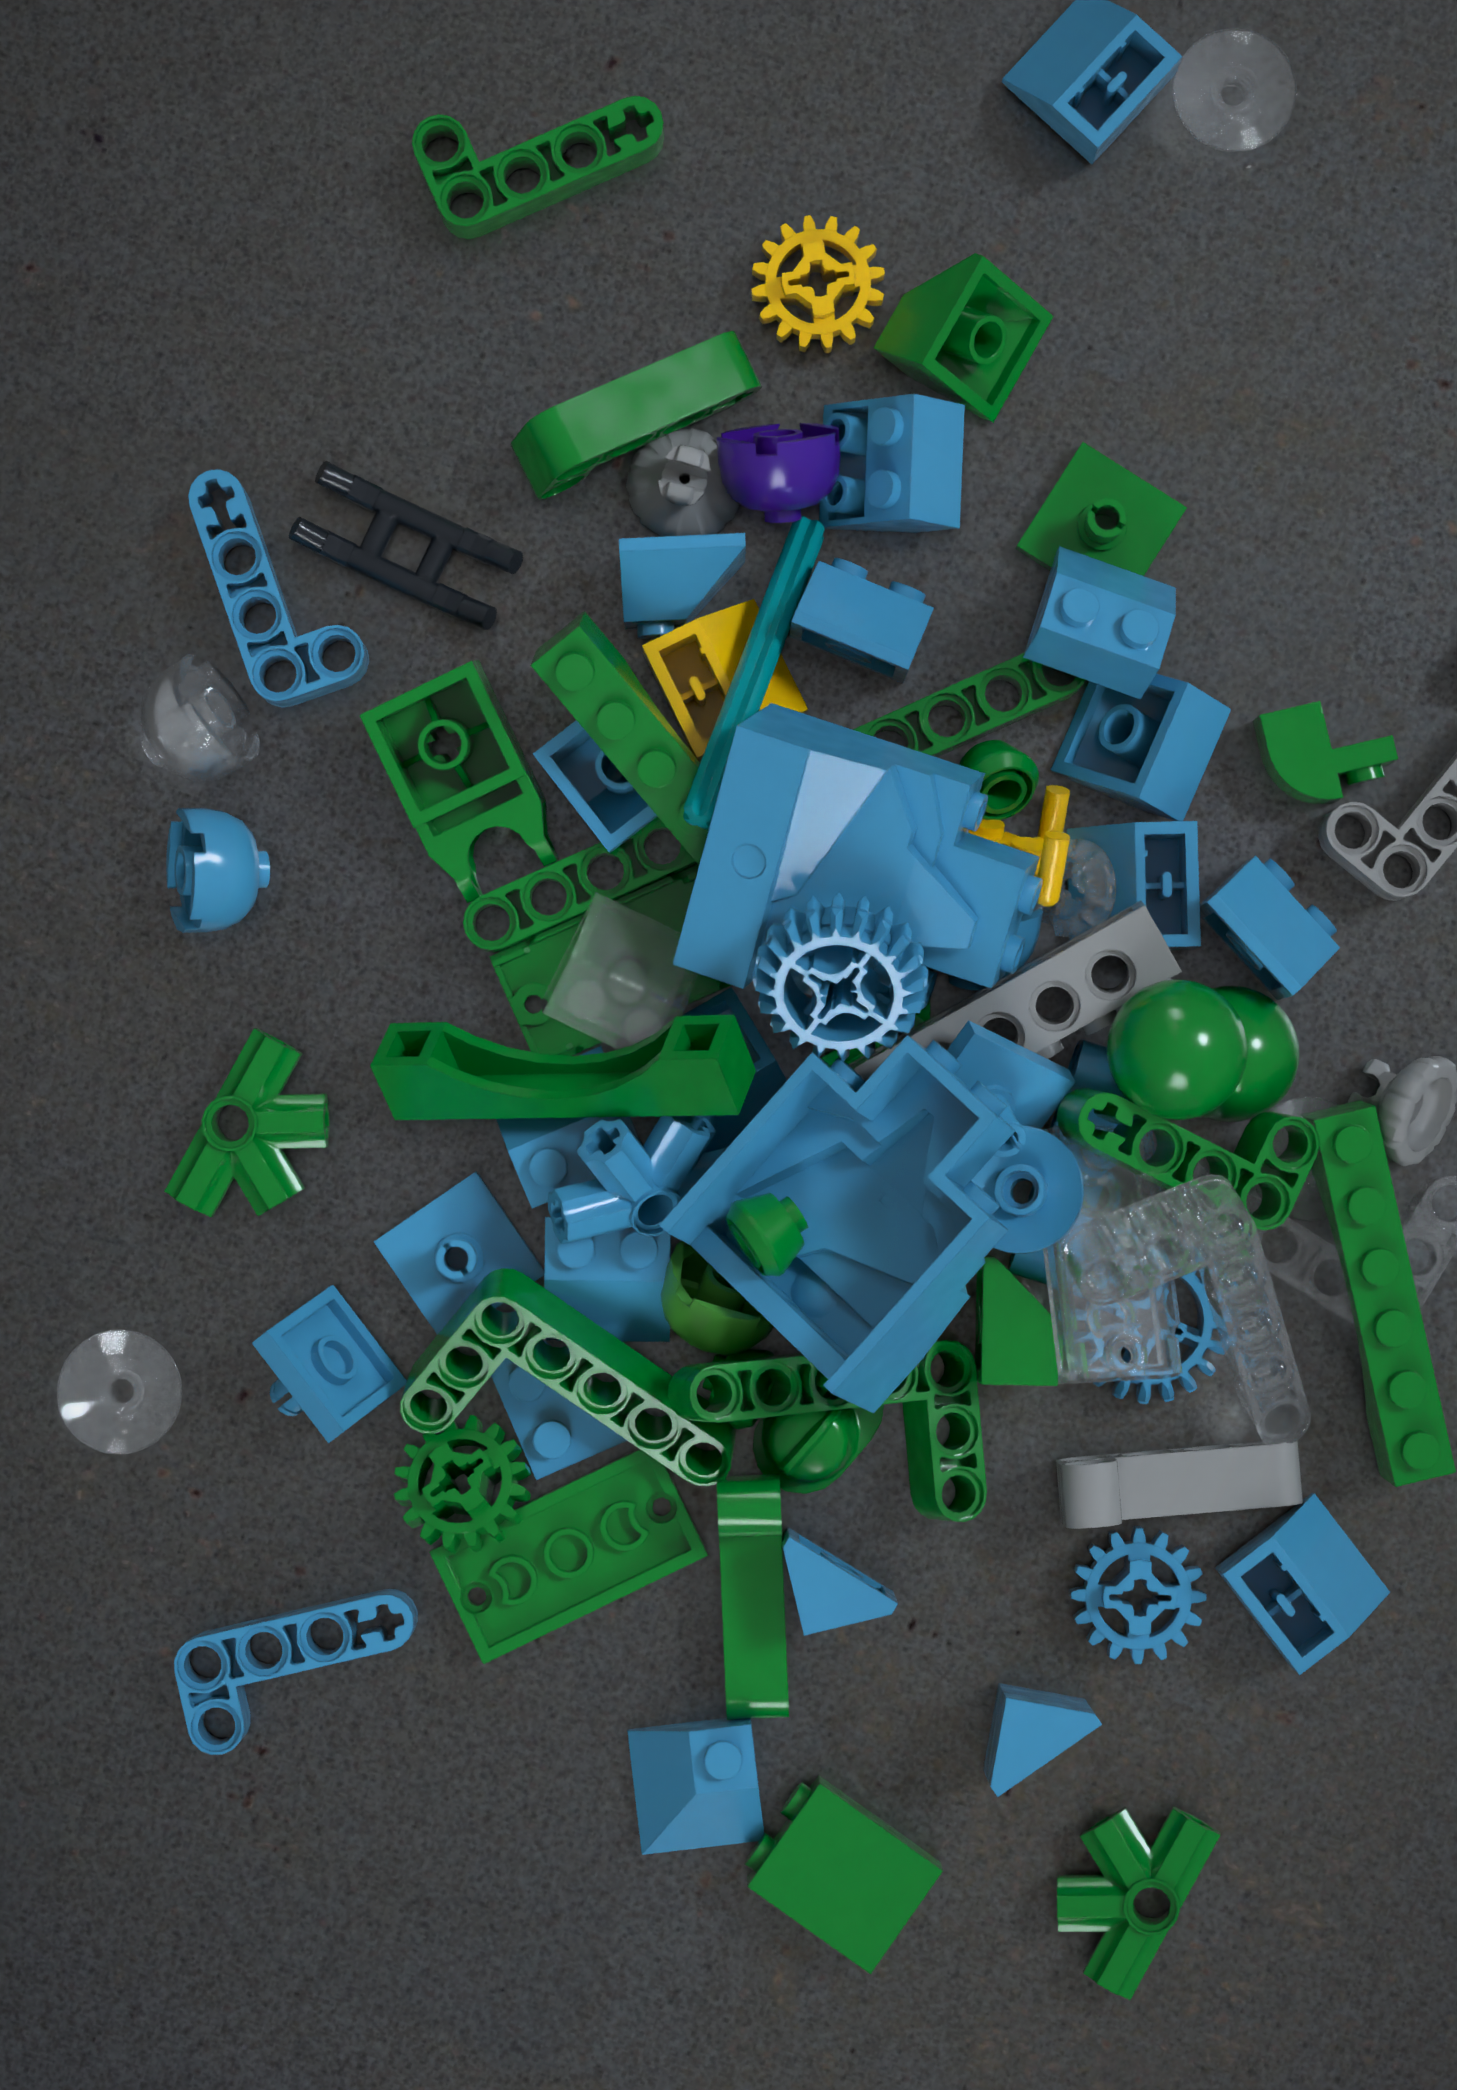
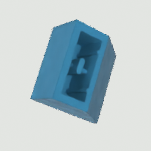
M1075 0L1003 77L1001 82L1089 163L1093 164L1175 76L1183 56L1137 14L1109 0Z
M919 394L824 405L823 424L839 427L840 443L838 478L832 491L820 502L819 521L823 524L824 528L905 533L959 529L965 405Z
M1197 821L1133 822L1066 829V834L1070 836L1067 853L1069 940L1141 900L1170 951L1194 950L1201 946Z
M1311 1493L1303 1499V1503L1294 1506L1215 1567L1285 1661L1299 1675L1348 1639L1390 1593L1315 1493Z

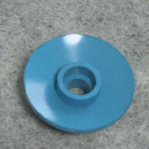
M1022 1126L1026 1133L1024 1145L1018 1143L1013 1134V1139L1020 1149L1017 1154L1006 1158L993 1156L972 1179L974 1183L1000 1205L993 1216L1008 1229L1007 1233L993 1248L1015 1254L1041 1251L1057 1243L1069 1232L1076 1222L1084 1199L1082 1171L1071 1150L1060 1139L1049 1132L1029 1126ZM1023 1180L1031 1181L1035 1188L1034 1197L1027 1203H1017L1013 1197L1015 1185Z

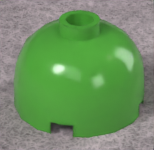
M684 1241L677 1243L666 1267L664 1283L660 1294L664 1318L672 1330L689 1345L704 1352L722 1355L743 1353L767 1338L774 1326L691 1245H685Z

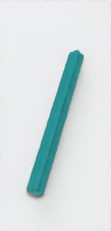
M801 516L802 519L792 522L684 804L683 817L690 825H698L703 829H709L736 726L757 713L761 707L789 633L792 618L802 598L824 540L823 533L825 528L818 520H810Z

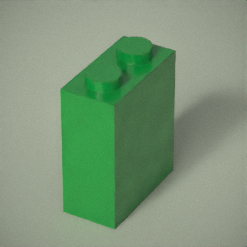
M818 1775L810 1788L801 1782L792 1792L780 1812L788 1819L773 1839L765 1833L750 1852L744 1865L751 1869L747 1876V1887L871 1974L939 1878L943 1869L938 1859Z

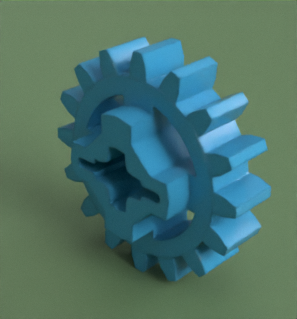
M1134 1526L1131 1533V1541L1125 1542L1115 1530L1109 1531L1108 1537L1111 1547L1103 1551L1100 1547L1091 1543L1087 1548L1095 1561L1090 1567L1083 1564H1075L1073 1570L1081 1578L1085 1579L1082 1587L1069 1589V1596L1071 1599L1084 1602L1085 1607L1078 1610L1073 1615V1618L1077 1624L1093 1623L1094 1626L1089 1631L1086 1639L1092 1646L1100 1643L1105 1638L1108 1639L1107 1655L1114 1660L1121 1654L1123 1648L1130 1650L1134 1664H1141L1144 1658V1649L1152 1648L1160 1660H1164L1167 1658V1650L1164 1643L1172 1639L1177 1644L1185 1647L1188 1641L1181 1631L1183 1625L1186 1623L1200 1626L1202 1619L1190 1610L1192 1603H1200L1207 1599V1594L1204 1591L1191 1588L1190 1583L1203 1574L1201 1568L1198 1566L1183 1567L1181 1563L1186 1559L1189 1550L1181 1544L1168 1552L1166 1550L1168 1534L1159 1530L1152 1542H1146L1141 1526ZM1150 1555L1161 1559L1170 1567L1177 1583L1159 1581L1152 1574ZM1125 1556L1124 1568L1111 1581H1101L1100 1578L1106 1568L1117 1559ZM1141 1579L1142 1584L1149 1591L1158 1594L1152 1595V1598L1143 1599L1140 1610H1134L1127 1599L1111 1595L1133 1590L1134 1580ZM1098 1607L1117 1609L1124 1617L1123 1627L1125 1628V1634L1107 1625L1101 1617ZM1164 1609H1175L1170 1620L1163 1627L1151 1633V1622Z

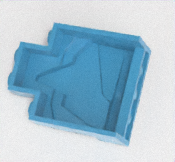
M771 703L736 726L673 965L744 989L754 979L755 970L758 969V964H756L757 951L762 946V943H766L768 929L772 926L773 922L783 924L784 914L789 910L790 906L805 913L807 902L814 895L825 908L831 907L833 897L840 892L845 900V906L857 907V902L866 895L867 900L870 902L869 912L877 914L890 906L893 913L892 926L909 922V927L912 929L911 942H921L924 950L922 964L926 965L929 973L928 984L923 990L926 993L925 1008L931 998L937 978V972L931 971L929 968L988 988H992L1006 972L1014 974L1025 946V938L1017 935L1023 913L1028 915L1033 913L1042 889L1043 879L1034 876L1039 856L968 833L969 830L975 832L978 830L986 810L988 795L980 793L985 773ZM871 957L869 959V967L879 974V981L890 988L892 982L887 971L880 962ZM790 968L791 975L798 988L803 993L813 996L814 990L802 982L803 975Z
M908 1035L867 1081L846 1062L841 1061L839 1057L830 1065L814 1053H811L659 1224L668 1234L691 1245L828 1379L824 1386L833 1395L872 1413H875L925 1357L926 1353L970 1298L967 1294L966 1284L986 1263L984 1257L1008 1231L993 1216L1000 1205L972 1181L976 1174L1016 1131L999 1116L1007 1107L1006 1104L980 1081H977L971 1089L955 1075L962 1067V1064L935 1040L925 1048ZM772 1193L779 1201L788 1196L802 1213L808 1225V1228L801 1232L804 1246L781 1276L762 1275L737 1243L726 1221L729 1208L734 1201ZM885 1194H887L893 1204V1208L890 1210L879 1201Z

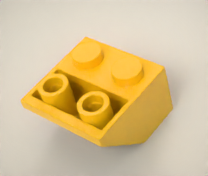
M755 599L699 617L642 645L643 655L690 751L700 763L758 614L759 607ZM780 654L759 711L773 703L805 713L808 711L806 703L782 654Z

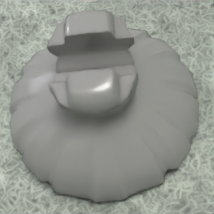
M694 428L680 429L644 445L633 457L626 483V489L630 495V505L634 515L640 517V524L660 537L717 534L725 528L726 523L734 518L739 503L731 498L722 483L718 465L717 439L708 432ZM682 476H687L690 481L687 484H682L679 479Z
M1441 1056L1424 1057L1412 1061L1398 1074L1391 1072L1388 1064L1377 1059H1371L1366 1063L1363 1073L1381 1084L1376 1095L1366 1098L1357 1092H1352L1348 1103L1361 1100L1376 1107L1384 1148L1389 1159L1403 1167L1419 1164L1434 1150V1146L1440 1143L1446 1132V1126L1449 1125L1455 1112V1103H1457L1456 1065L1449 1059Z

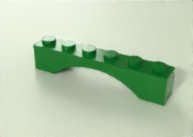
M584 611L536 650L530 666L699 865L709 829L688 824L684 820L683 814L684 804L700 762L659 711L624 657Z
M735 1015L675 1016L661 1030L634 1045L607 1053L578 1056L539 1054L506 1047L474 1036L448 1022L390 1023L370 1065L394 1120L739 1115L756 1072Z
M1358 1100L1300 1114V1118L1306 1119L1314 1126L1319 1137V1149L1312 1166V1173L1331 1227L1350 1300L1362 1364L1366 1416L1379 1474L1393 1486L1398 1487L1456 1473L1376 1107Z

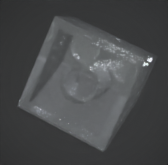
M595 892L541 1001V1008L543 1014L607 1045L620 1049L634 1045L653 1035L675 1016H682L698 973L673 965L681 935L680 932Z

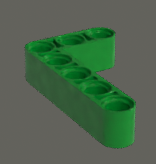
M507 1268L494 1270L484 1277L417 1359L409 1372L400 1401V1413L404 1422L411 1429L427 1434L441 1432L452 1424L504 1359L507 1358L675 1474L696 1486L708 1487L717 1484V1479H725L731 1469L736 1440V1429L728 1422L690 1421L678 1416L671 1408L668 1399V1385L673 1376L525 1274L515 1269ZM496 1302L506 1303L516 1311L510 1313L496 1310L491 1304ZM556 1338L563 1341L567 1346L561 1348L552 1347L542 1339ZM456 1347H470L477 1351L479 1355L467 1356L460 1353ZM607 1373L614 1376L617 1381L603 1382L593 1374ZM433 1390L443 1398L433 1399L425 1396L421 1391ZM697 1393L698 1403L705 1410L710 1405L709 1401ZM658 1408L665 1411L668 1415L662 1417L653 1416L644 1409ZM701 1442L709 1443L717 1449L705 1451L697 1448L694 1444Z
M936 1340L925 1357L883 1404L902 1402L910 1495L914 1507L921 1515L928 1519L966 1522L974 1519L982 1511L987 1496L976 1365L972 1353L963 1344L957 1341ZM802 1353L691 1364L678 1370L668 1385V1399L671 1408L678 1416L690 1421L720 1423L859 1407L833 1395L829 1390L821 1396L815 1386V1375L818 1369ZM937 1354L940 1355L944 1363V1374L938 1383L932 1378L930 1371L931 1362ZM765 1371L772 1381V1393L769 1399L763 1403L757 1395L756 1383L759 1376ZM706 1377L712 1383L714 1396L711 1404L704 1410L698 1403L696 1395L700 1382ZM945 1416L950 1426V1433L947 1441L941 1445L936 1435V1428L939 1420ZM950 1478L955 1486V1498L952 1504L946 1507L942 1499V1488Z

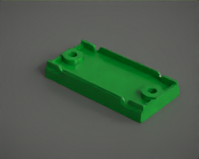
M699 865L664 878L490 956L491 963L531 1052L574 1056L733 986L673 965ZM535 995L541 998L543 1006L538 1013H530L526 1010L525 1001L528 997Z
M640 1449L515 1508L514 1510L522 1520L519 1524L504 1520L499 1525L504 1535V1540L500 1543L487 1533L481 1536L482 1547L479 1552H474L465 1539H461L456 1553L448 1552L443 1547V1544L429 1551L483 1664L708 1556L706 1546L668 1468ZM665 1498L670 1502L671 1509L666 1515H658L653 1510V1503L656 1499ZM475 1587L483 1589L486 1593L485 1602L479 1605L469 1600V1591Z

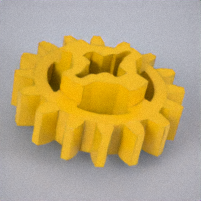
M811 215L804 216L803 231L797 234L789 225L783 224L780 226L783 242L780 246L768 240H765L762 244V252L770 260L769 263L759 262L753 264L752 275L765 281V284L751 289L752 301L768 303L759 314L760 322L763 325L777 320L780 325L776 333V340L781 343L792 333L798 335L799 351L806 352L810 346L811 339H818L824 352L830 353L832 351L833 337L838 335L846 343L852 345L856 340L853 325L857 323L870 329L874 323V317L866 309V306H882L884 294L877 289L871 288V285L884 280V268L868 266V263L876 256L877 248L874 244L860 249L857 247L860 229L856 226L848 230L845 235L837 233V217L830 216L825 229H816ZM824 246L841 252L851 262L839 263L825 253ZM801 249V261L792 272L782 273L781 277H777L786 259ZM811 273H821V278L824 282H832L827 285L826 295L822 297L815 296L813 288L806 286L809 284ZM854 292H859L851 309L835 320V307L843 297L853 296ZM784 306H798L811 316L812 323L793 316Z

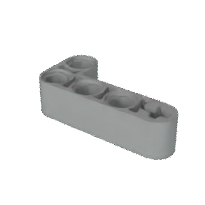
M1457 752L1396 827L1364 803H1345L1330 811L1321 821L1318 831L1321 848L1331 859L1375 895L1385 900L1397 901L1417 894L1427 885L1457 848ZM1429 807L1440 808L1450 817L1452 823L1451 831L1445 840L1434 839L1424 830L1423 815ZM1341 816H1352L1363 825L1365 835L1360 847L1356 849L1347 848L1337 840L1335 824ZM1390 855H1400L1411 864L1413 871L1412 879L1405 888H1396L1385 879L1383 867L1387 857Z
M1298 1440L1257 1441L1080 1456L1056 1460L1061 1523L1066 1528L1071 1529L1114 1526L1122 1524V1520L1281 1507L1303 1503Z

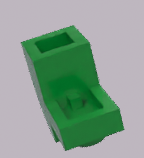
M1321 701L1261 714L1252 721L1260 756L1267 774L1283 792L1302 802L1311 804L1335 803L1343 798L1339 776L1346 775L1348 786L1385 777L1382 766L1390 765L1398 760L1393 735L1332 749Z

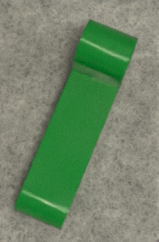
M640 96L626 97L479 162L468 135L460 122L451 116L438 114L429 116L419 123L413 133L412 146L420 172L444 225L449 232L458 238L473 239L649 163L658 156L663 148L664 122L661 111L651 100ZM636 120L641 128L646 127L647 138L637 142L633 134H627L626 123ZM605 130L609 131L610 143L614 141L615 154L611 156L607 154L605 138L601 133ZM449 137L458 143V150L455 155L443 162L433 161L425 154L426 148L435 138ZM577 143L588 144L595 149L597 156L593 163L587 167L574 168L563 160V154L567 148ZM530 168L537 172L540 176V182L536 188L527 193H517L507 186V179L516 169ZM469 192L480 196L484 201L483 207L475 216L460 218L450 211L451 203L458 195Z
M729 331L541 412L523 426L510 445L538 500H543L576 485L586 478L595 466L728 409L757 393L762 388V385L735 331Z
M1089 1088L1075 1089L1064 1097L1059 1104L1057 1112L1058 1127L1063 1136L1072 1143L1231 1222L1261 1230L1275 1229L1285 1222L1293 1209L1319 1149V1137L1310 1122L1304 1118L1272 1111L1260 1113L1250 1120L1242 1133L1234 1153L1164 1118L1156 1117L1118 1095ZM1094 1109V1113L1098 1117L1118 1125L1113 1132L1096 1129L1095 1124L1088 1120L1090 1111ZM1285 1127L1289 1142L1284 1153L1277 1157L1273 1149L1274 1136L1281 1128ZM1152 1130L1157 1140L1156 1150L1151 1158L1143 1161L1139 1150L1140 1142L1143 1136ZM1206 1157L1210 1168L1209 1176L1206 1182L1197 1188L1193 1180L1194 1167L1199 1160ZM1258 1184L1262 1190V1201L1258 1209L1250 1214L1246 1205L1247 1195L1251 1188Z
M779 1474L727 1476L725 1479H717L727 1720L788 1718L789 1698Z

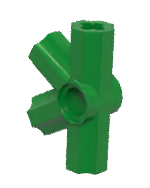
M254 1028L215 1100L205 1109L201 1120L202 1124L164 1192L194 1211L213 1217L234 1178L257 1216L264 1214L305 1189L282 1149L328 1148L330 1117L327 1094H281L303 1053L275 1036ZM228 1105L240 1107L248 1117L249 1126L247 1132L239 1140L226 1137L219 1127L220 1113Z
M1173 1806L1151 1847L1126 1807L1108 1815L1080 1834L1082 1841L1103 1875H1058L1057 1919L1058 1932H1104L1085 1966L1083 1974L1115 1995L1131 2000L1166 1934L1176 1923L1184 1901L1221 1836L1220 1832L1188 1812ZM1152 1887L1162 1890L1170 1901L1167 1912L1158 1918L1142 1916L1134 1905L1135 1896L1141 1890Z

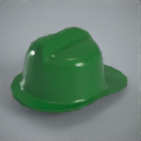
M818 1370L815 1375V1386L818 1393L823 1396L828 1390L824 1386L828 1379ZM884 1404L875 1413L861 1407L761 1418L754 1431L752 1448L757 1466L764 1475L779 1474L780 1488L786 1492L807 1494L825 1489L845 1472L872 1440L882 1422Z

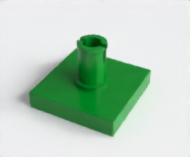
M1082 442L1015 549L1049 571L1051 570L1056 551L1061 546L1144 576L1187 507Z

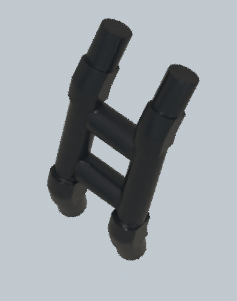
M328 461L323 462L317 472L315 483L368 511L375 512V515L360 546L302 517H298L293 523L289 532V539L332 562L354 570L460 621H465L484 630H488L493 626L497 616V609L469 597L467 594L442 583H438L453 550L510 574H515L521 567L523 562V553L437 515ZM397 524H401L431 538L416 572L382 557Z

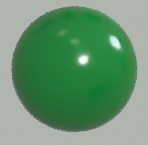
M1164 980L1136 992L1117 1012L1107 1039V1061L1113 1080L1120 1092L1128 1101L1136 1104L1144 1111L1156 1117L1169 1120L1192 1119L1218 1108L1238 1087L1248 1059V1043L1245 1028L1235 1008L1214 989L1189 980Z
M1242 986L1215 987L1212 989L1225 997L1241 1018L1247 1036L1248 1059L1243 1077L1233 1094L1218 1108L1202 1115V1117L1220 1122L1251 1120L1256 1115L1268 1112L1274 1108L1290 1090L1299 1065L1297 1034L1288 1015L1270 997L1259 991Z

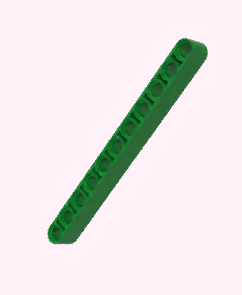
M1024 653L853 730L873 737L883 731H894L902 736L907 748L938 758L1069 699L1078 692L1085 679L1075 676L1074 681L1068 685H1053L1044 677L1042 664L1023 658ZM1003 680L1014 685L1019 695L1018 706L1006 712L997 711L992 708L985 696L986 687L990 683ZM946 705L956 709L962 717V730L951 737L939 736L933 732L929 725L928 717L934 708ZM656 817L611 853L600 842L479 896L469 904L464 913L463 925L465 934L475 946L483 951L498 953L698 864L682 845L677 858L670 863L657 864L645 854V844L649 837L660 831L670 832L660 818ZM605 856L617 859L624 868L621 882L616 887L608 890L598 889L593 886L588 876L592 863L598 858ZM549 881L562 885L566 890L567 900L561 911L553 915H543L534 909L532 897L539 885ZM499 907L509 915V929L498 940H484L478 935L476 930L477 917L486 908Z

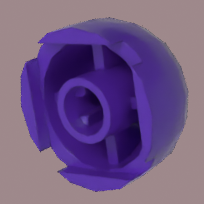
M799 423L800 430L778 429L780 424H767L723 432L721 437H717L718 465L722 483L731 498L748 509L764 511L765 522L786 523L802 519V508L820 503L832 491L839 475L840 464L839 427L817 423Z

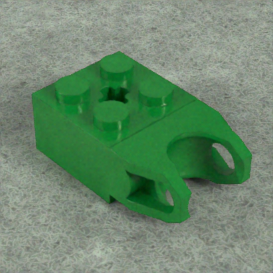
M479 660L470 661L359 715L413 828H416L429 857L455 880L467 903L483 895L476 878L477 867L474 860V849L480 835L488 828L496 826L506 827L520 834L526 844L536 851L544 867L559 860L548 833L546 799ZM444 726L449 734L458 733L461 739V746L456 748L459 755L453 761L447 753L437 755L433 749L432 742L440 740L436 731Z

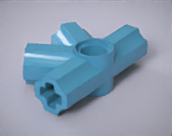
M661 1116L643 1146L621 1119L615 1121L601 1119L584 1131V1139L577 1152L597 1179L557 1188L552 1192H548V1211L551 1216L553 1231L560 1243L564 1244L633 1227L638 1234L647 1237L665 1233L666 1231L659 1224L727 1149L723 1148L704 1153L716 1133L711 1122L702 1116Z

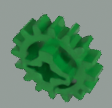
M470 1415L464 1429H460L454 1420L441 1434L422 1433L426 1443L421 1449L417 1446L406 1444L404 1450L413 1460L410 1467H396L394 1474L401 1481L407 1483L408 1487L395 1492L394 1497L401 1506H413L402 1518L411 1528L423 1525L420 1537L426 1543L432 1545L442 1535L443 1547L450 1553H456L461 1539H465L474 1552H479L482 1547L481 1536L489 1533L500 1543L504 1540V1535L499 1525L504 1520L515 1524L521 1522L522 1518L513 1509L515 1501H530L531 1494L525 1487L519 1485L518 1481L530 1476L531 1471L525 1462H512L521 1454L522 1449L514 1439L501 1444L505 1432L498 1424H492L483 1433L482 1422L477 1416ZM460 1446L480 1447L472 1454L459 1453L453 1450V1448ZM434 1463L431 1483L424 1487L428 1470ZM465 1474L471 1488L461 1495L454 1480L458 1476ZM502 1480L499 1495L495 1503L491 1505L494 1486ZM456 1513L471 1516L473 1520L453 1523L439 1518L443 1516L447 1519Z

